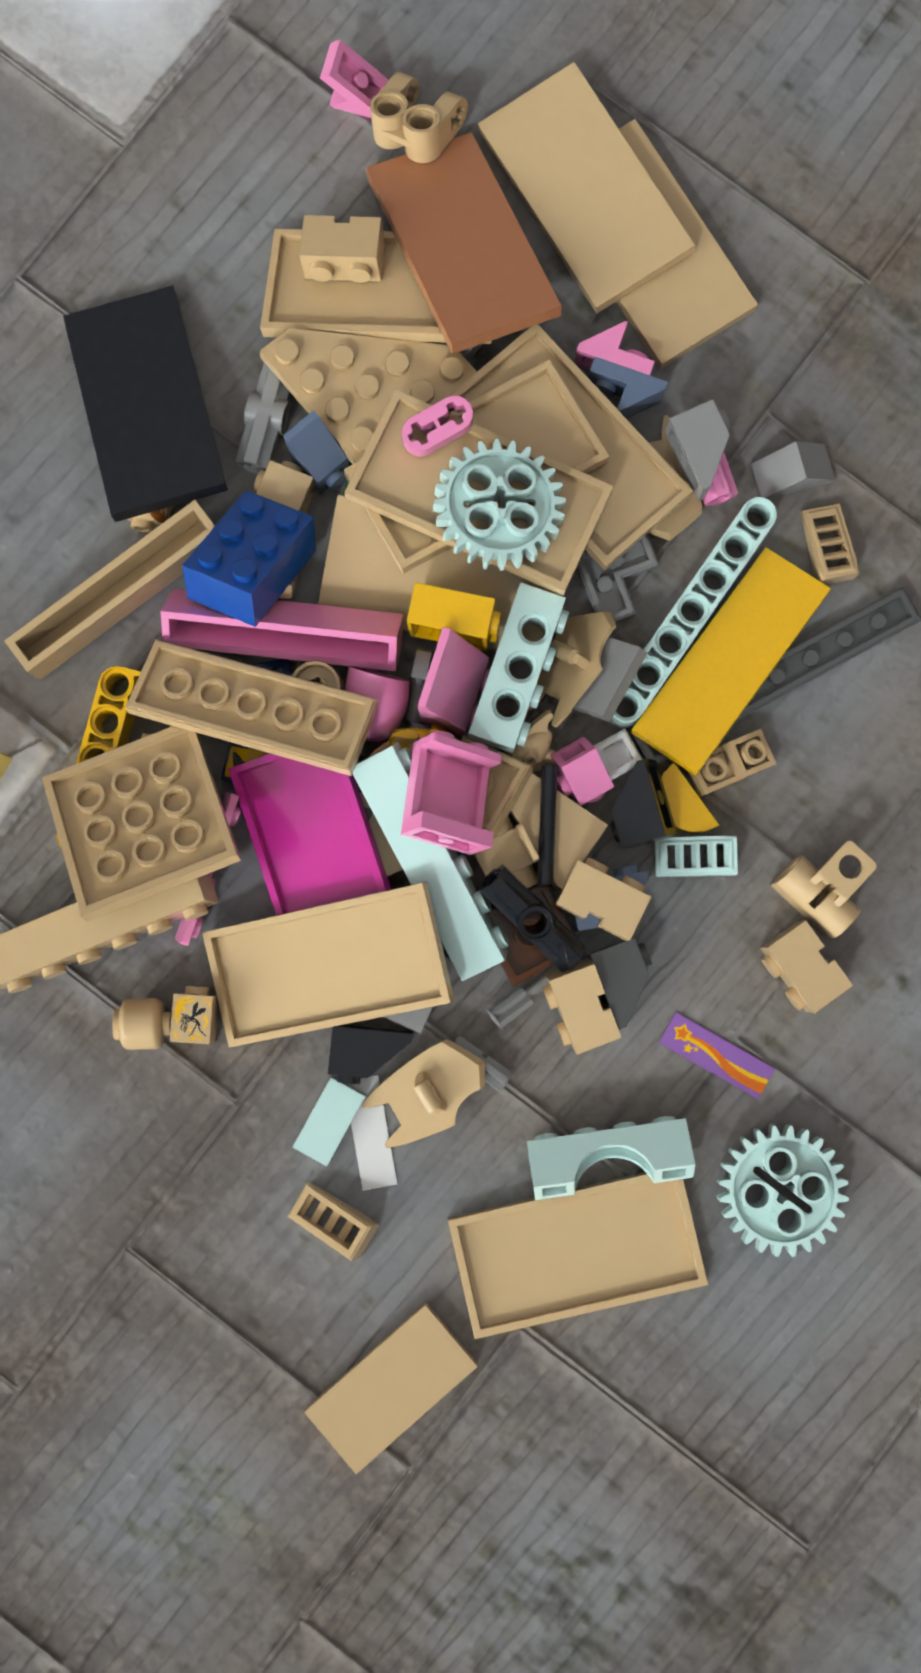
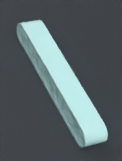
M764 497L750 499L744 504L644 649L647 655L639 669H651L656 675V683L653 685L642 684L636 673L623 699L633 704L635 713L631 717H622L615 711L610 721L613 726L618 728L633 726L648 707L773 526L777 518V511L770 500ZM747 514H759L764 520V525H752L748 521ZM725 545H738L743 552V557H731L726 552ZM703 576H717L720 579L721 588L717 590L708 588L703 581ZM684 606L695 607L700 614V620H686L681 613V608ZM663 637L673 638L678 644V651L675 653L664 652L659 645V639Z

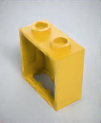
M415 582L407 617V626L410 636L436 642L439 641L442 628L445 627L454 631L478 650L487 652L489 641L497 642L501 612L495 611L494 598Z

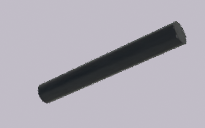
M542 765L537 885H553L557 765Z

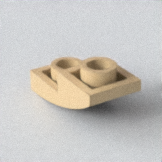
M758 729L717 747L697 776H694L689 771L687 772L700 798L772 767L777 763L762 730Z

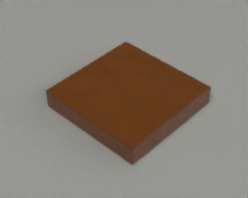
M535 885L528 889L538 899L542 900L545 906L573 933L561 909L555 906L556 900L548 885ZM496 907L488 912L494 925L500 924L509 939L508 953L501 965L513 987L554 965L530 940L524 938L518 928ZM530 912L524 918L523 924L528 926L536 924L541 919V912Z

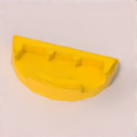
M673 762L661 775L676 829L689 833H704L720 826Z

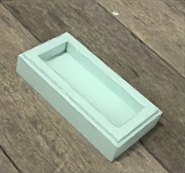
M331 1076L292 1148L328 1166L366 1095L345 1083L337 1082V1079Z

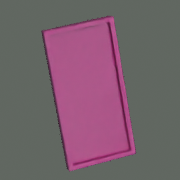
M270 753L228 768L236 793L239 796L238 800L276 915L391 890L353 774L348 776Z

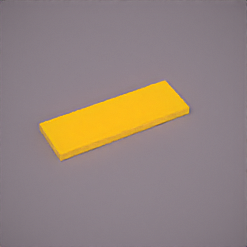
M765 547L634 725L631 733L694 776H697L828 596L831 588Z

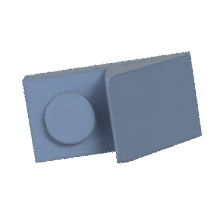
M594 357L588 376L605 396L613 397L617 395L621 397L617 409L626 419L661 403L668 384L665 380L598 357Z

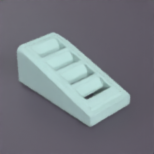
M737 836L668 837L654 842L655 877L735 876L738 874ZM716 845H723L724 867H717ZM667 846H675V868H668ZM684 846H690L691 868H684ZM700 846H707V867L705 868L700 866Z

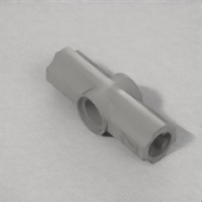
M265 363L262 367L256 391L250 393L244 412L245 429L235 460L237 466L256 474L260 470L266 471L269 461L273 460L279 435L285 433L291 412L290 391Z

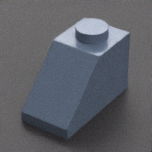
M313 410L286 432L283 437L292 461L304 470V474L313 477L317 490L323 494L327 489L335 490L345 482L344 469L349 467V462L321 418Z

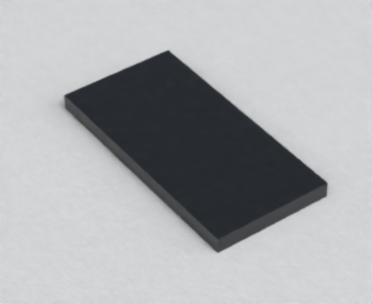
M174 286L164 287L64 315L65 327L113 520L115 522L228 491Z

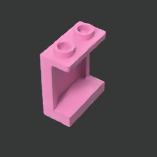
M433 731L429 735L413 743L401 835L469 855L492 848L494 832L482 829L489 770L491 767L501 763L502 755L489 751V747L482 743H465L456 740L453 734L445 731Z

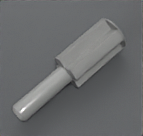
M543 975L525 990L522 987L518 988L491 1010H488L492 1021L500 1029H503L509 1022L532 1006L534 1003L531 999L543 991L542 987L549 985L546 976Z

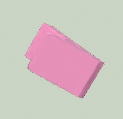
M342 40L330 43L320 76L322 81L334 89L330 106L371 118L370 102L389 79Z
M624 321L580 342L576 350L574 363L579 367L590 370L594 357H598L651 375L655 361L648 359L646 354L638 350L629 349L624 351L620 349L628 321Z

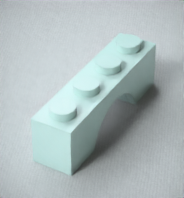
M663 1116L654 1119L652 1123L636 1125L634 1122H622L614 1125L613 1129L599 1131L596 1128L587 1127L578 1129L573 1134L565 1136L545 1133L536 1136L534 1140L527 1141L535 1200L575 1195L578 1181L586 1169L598 1161L609 1158L625 1159L637 1164L648 1174L653 1183L693 1178L695 1159L686 1118L675 1119L673 1116Z

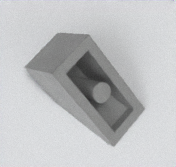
M713 399L669 418L665 429V434L697 501L705 498L712 484L730 435L729 432L731 431L727 414L723 409L718 410Z

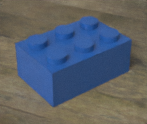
M245 490L183 563L182 569L187 598L256 627L316 551L314 517Z

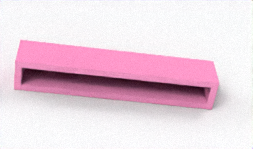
M172 589L161 609L162 641L190 649L307 662L320 661L326 664L396 671L402 650L404 614L277 600L258 625L254 627L188 599L186 590Z

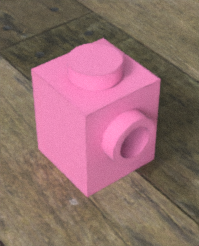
M584 736L550 755L554 765H557L559 773L557 775V786L560 792L567 797L571 795L580 806L600 800L605 795V792L614 788L597 749Z

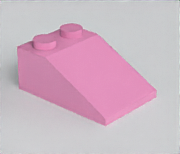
M445 627L442 628L418 702V710L421 724L428 726L438 725L444 727L450 733L463 737L464 735L466 736L468 728L471 727L478 707L476 703L480 691L483 692L490 669H488L489 657L454 631Z

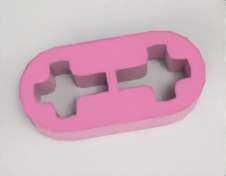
M450 396L409 418L402 428V440L405 449L414 456L424 457L465 435L473 425L471 404L461 396ZM454 408L457 413L464 411L461 424L457 425L455 421L451 420L440 425L449 418V409ZM435 427L434 430L427 434L426 444L421 445L418 440L410 441L414 438V429L419 428L421 432H426Z

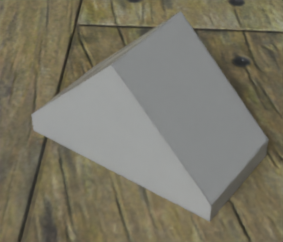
M795 441L750 465L758 496L768 500L830 484L835 481L826 446L820 443Z

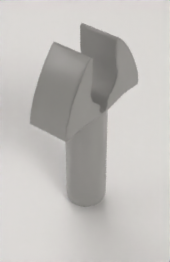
M418 648L416 651L405 717L410 723H419L421 721L418 702L432 662V650Z

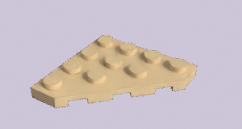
M289 328L260 350V358L308 414L313 410L318 414L352 464L361 460L395 389L434 405L449 397L452 392L477 372L460 352L452 354L446 344Z

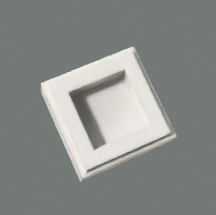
M626 729L594 745L611 781L632 770L636 761L642 760Z

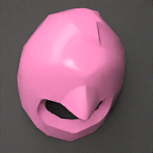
M348 666L345 691L377 699L379 704L366 741L380 742L389 739L390 734L399 727L404 718L409 701L410 681L380 672L378 669Z

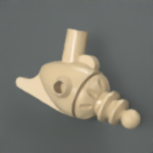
M546 710L530 723L531 726L524 747L516 744L513 754L503 751V753L531 765L534 771H540L545 763L554 765L550 755L556 751L550 748L553 735L548 729V724L553 719L552 711Z

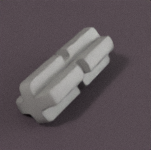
M458 1036L454 1043L485 1061V1082L498 1091L502 1090L511 1078L512 1073L510 1070L490 1056L484 1058L482 1056L483 1051L463 1037Z

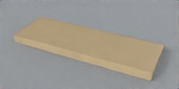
M155 639L125 708L132 715L352 776L379 704L377 699Z

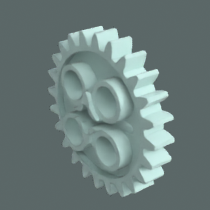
M499 439L494 440L493 447L490 450H487L482 441H478L476 454L467 447H464L461 456L462 461L452 456L449 462L450 470H441L439 480L442 483L436 484L434 495L439 499L434 500L433 511L441 513L436 518V527H447L443 533L442 539L444 542L456 539L453 551L455 554L464 549L469 551L468 563L473 562L479 556L482 557L483 569H487L491 560H497L499 570L503 571L506 561L511 559L514 566L518 569L521 567L523 555L533 563L538 555L537 549L546 553L550 546L548 539L556 540L560 531L556 526L562 525L565 514L559 510L564 508L566 498L557 496L560 494L563 484L562 482L550 483L554 477L555 468L543 471L541 468L545 457L542 455L534 461L529 458L531 447H526L520 454L516 452V443L513 440L507 450L501 448ZM514 480L521 481L527 486V489L516 490L509 482ZM480 481L486 485L487 489L482 491L474 490L470 487L469 483ZM495 501H500L503 509L498 508V504ZM528 502H533L535 506L528 504ZM466 503V504L470 505L471 507H469V508L464 507L463 504ZM516 518L527 521L530 527L519 529L512 524L511 520ZM474 519H482L490 527L480 530L473 527L470 522Z
M769 1124L768 1136H764L759 1129L754 1128L753 1135L755 1140L750 1142L742 1136L739 1137L743 1149L739 1152L729 1148L728 1151L735 1160L733 1163L721 1162L720 1164L722 1168L729 1172L728 1177L716 1179L719 1185L727 1188V1191L716 1195L720 1202L729 1203V1206L724 1208L721 1214L724 1218L736 1217L729 1228L734 1233L745 1228L741 1240L747 1245L756 1238L755 1248L761 1253L768 1244H770L771 1253L775 1257H779L783 1246H785L787 1252L792 1257L796 1256L797 1245L799 1244L807 1252H812L810 1240L815 1238L820 1243L825 1244L826 1240L822 1231L825 1228L832 1232L837 1231V1228L831 1222L832 1217H845V1214L836 1207L837 1203L847 1202L849 1198L838 1192V1188L844 1187L849 1183L845 1178L836 1177L835 1175L844 1168V1165L840 1162H829L836 1153L835 1150L829 1147L820 1151L824 1140L816 1136L808 1142L809 1131L804 1128L799 1130L796 1137L794 1136L793 1126L790 1124H785L782 1134L779 1133L774 1124ZM779 1151L784 1152L787 1157L785 1166L779 1171H771L769 1166L771 1156ZM760 1167L779 1183L785 1185L788 1190L810 1205L811 1211L809 1213L804 1212L785 1196L779 1194L777 1190L754 1174L753 1169ZM816 1176L818 1179L816 1192L811 1195H803V1181L808 1177ZM753 1184H761L763 1188L761 1199L755 1203H748L745 1199L747 1188ZM785 1209H793L795 1212L793 1223L788 1227H779V1214Z

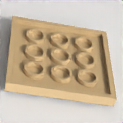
M171 726L42 777L79 912L86 922L241 861L202 743L196 732Z

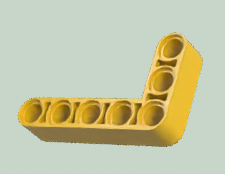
M113 666L102 673L97 685L76 764L95 757L98 753L108 752L128 744L136 715L129 714L125 707L139 678L140 671ZM127 678L129 682L127 691L122 695L114 696L113 686L115 682L119 679ZM111 715H117V728L111 733H104L102 728L104 720ZM57 834V837H56V838H57V841H58L59 846L61 847L60 841H59V838H58V834Z

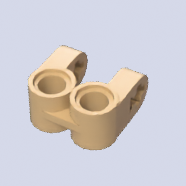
M401 71L396 72L370 102L374 141L378 146L385 149H398L405 146L406 155L414 162H432L441 155L442 151L463 126L468 112V102L464 97L447 91L441 95L433 106L427 104L415 105L420 92L419 80Z

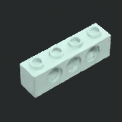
M520 582L468 733V739L512 754L516 744L524 747L531 726L530 723L524 722L528 707L537 709L544 686L537 684L541 669L550 671L557 650L549 647L553 634L556 632L562 635L569 615V611L562 609L565 597ZM530 624L537 625L542 629L544 637L536 642L529 641L523 636L522 629ZM516 661L525 662L531 669V675L525 679H517L511 675L509 666ZM504 698H510L517 703L519 711L512 717H504L496 709L497 702Z

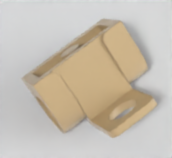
M508 816L496 838L493 837L492 848L473 855L484 877L493 869L503 864L529 889L537 884L538 874L533 864L539 860V856L523 824L519 823L514 828Z
M847 841L818 870L803 855L797 856L770 886L827 939L836 938L861 913V910L849 898L876 870L877 865L854 842ZM846 855L855 856L861 863L859 875L852 879L844 877L839 870V862Z

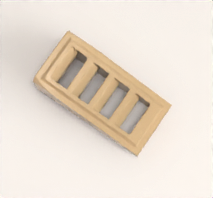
M840 504L802 510L801 518L814 578L825 585L854 580L860 573ZM832 516V524L815 526L814 519ZM835 531L836 537L823 540L818 538V534ZM838 545L839 551L823 554L822 548ZM841 559V566L827 568L826 562Z
M307 1182L287 1216L350 1261L359 1259L363 1255L379 1227L377 1222L311 1182ZM316 1198L321 1202L310 1219L305 1214ZM331 1208L334 1211L325 1226L320 1225L319 1223L327 1209ZM344 1217L347 1221L339 1235H337L333 1231L340 1219ZM355 1226H357L360 1230L354 1241L350 1243L347 1240Z

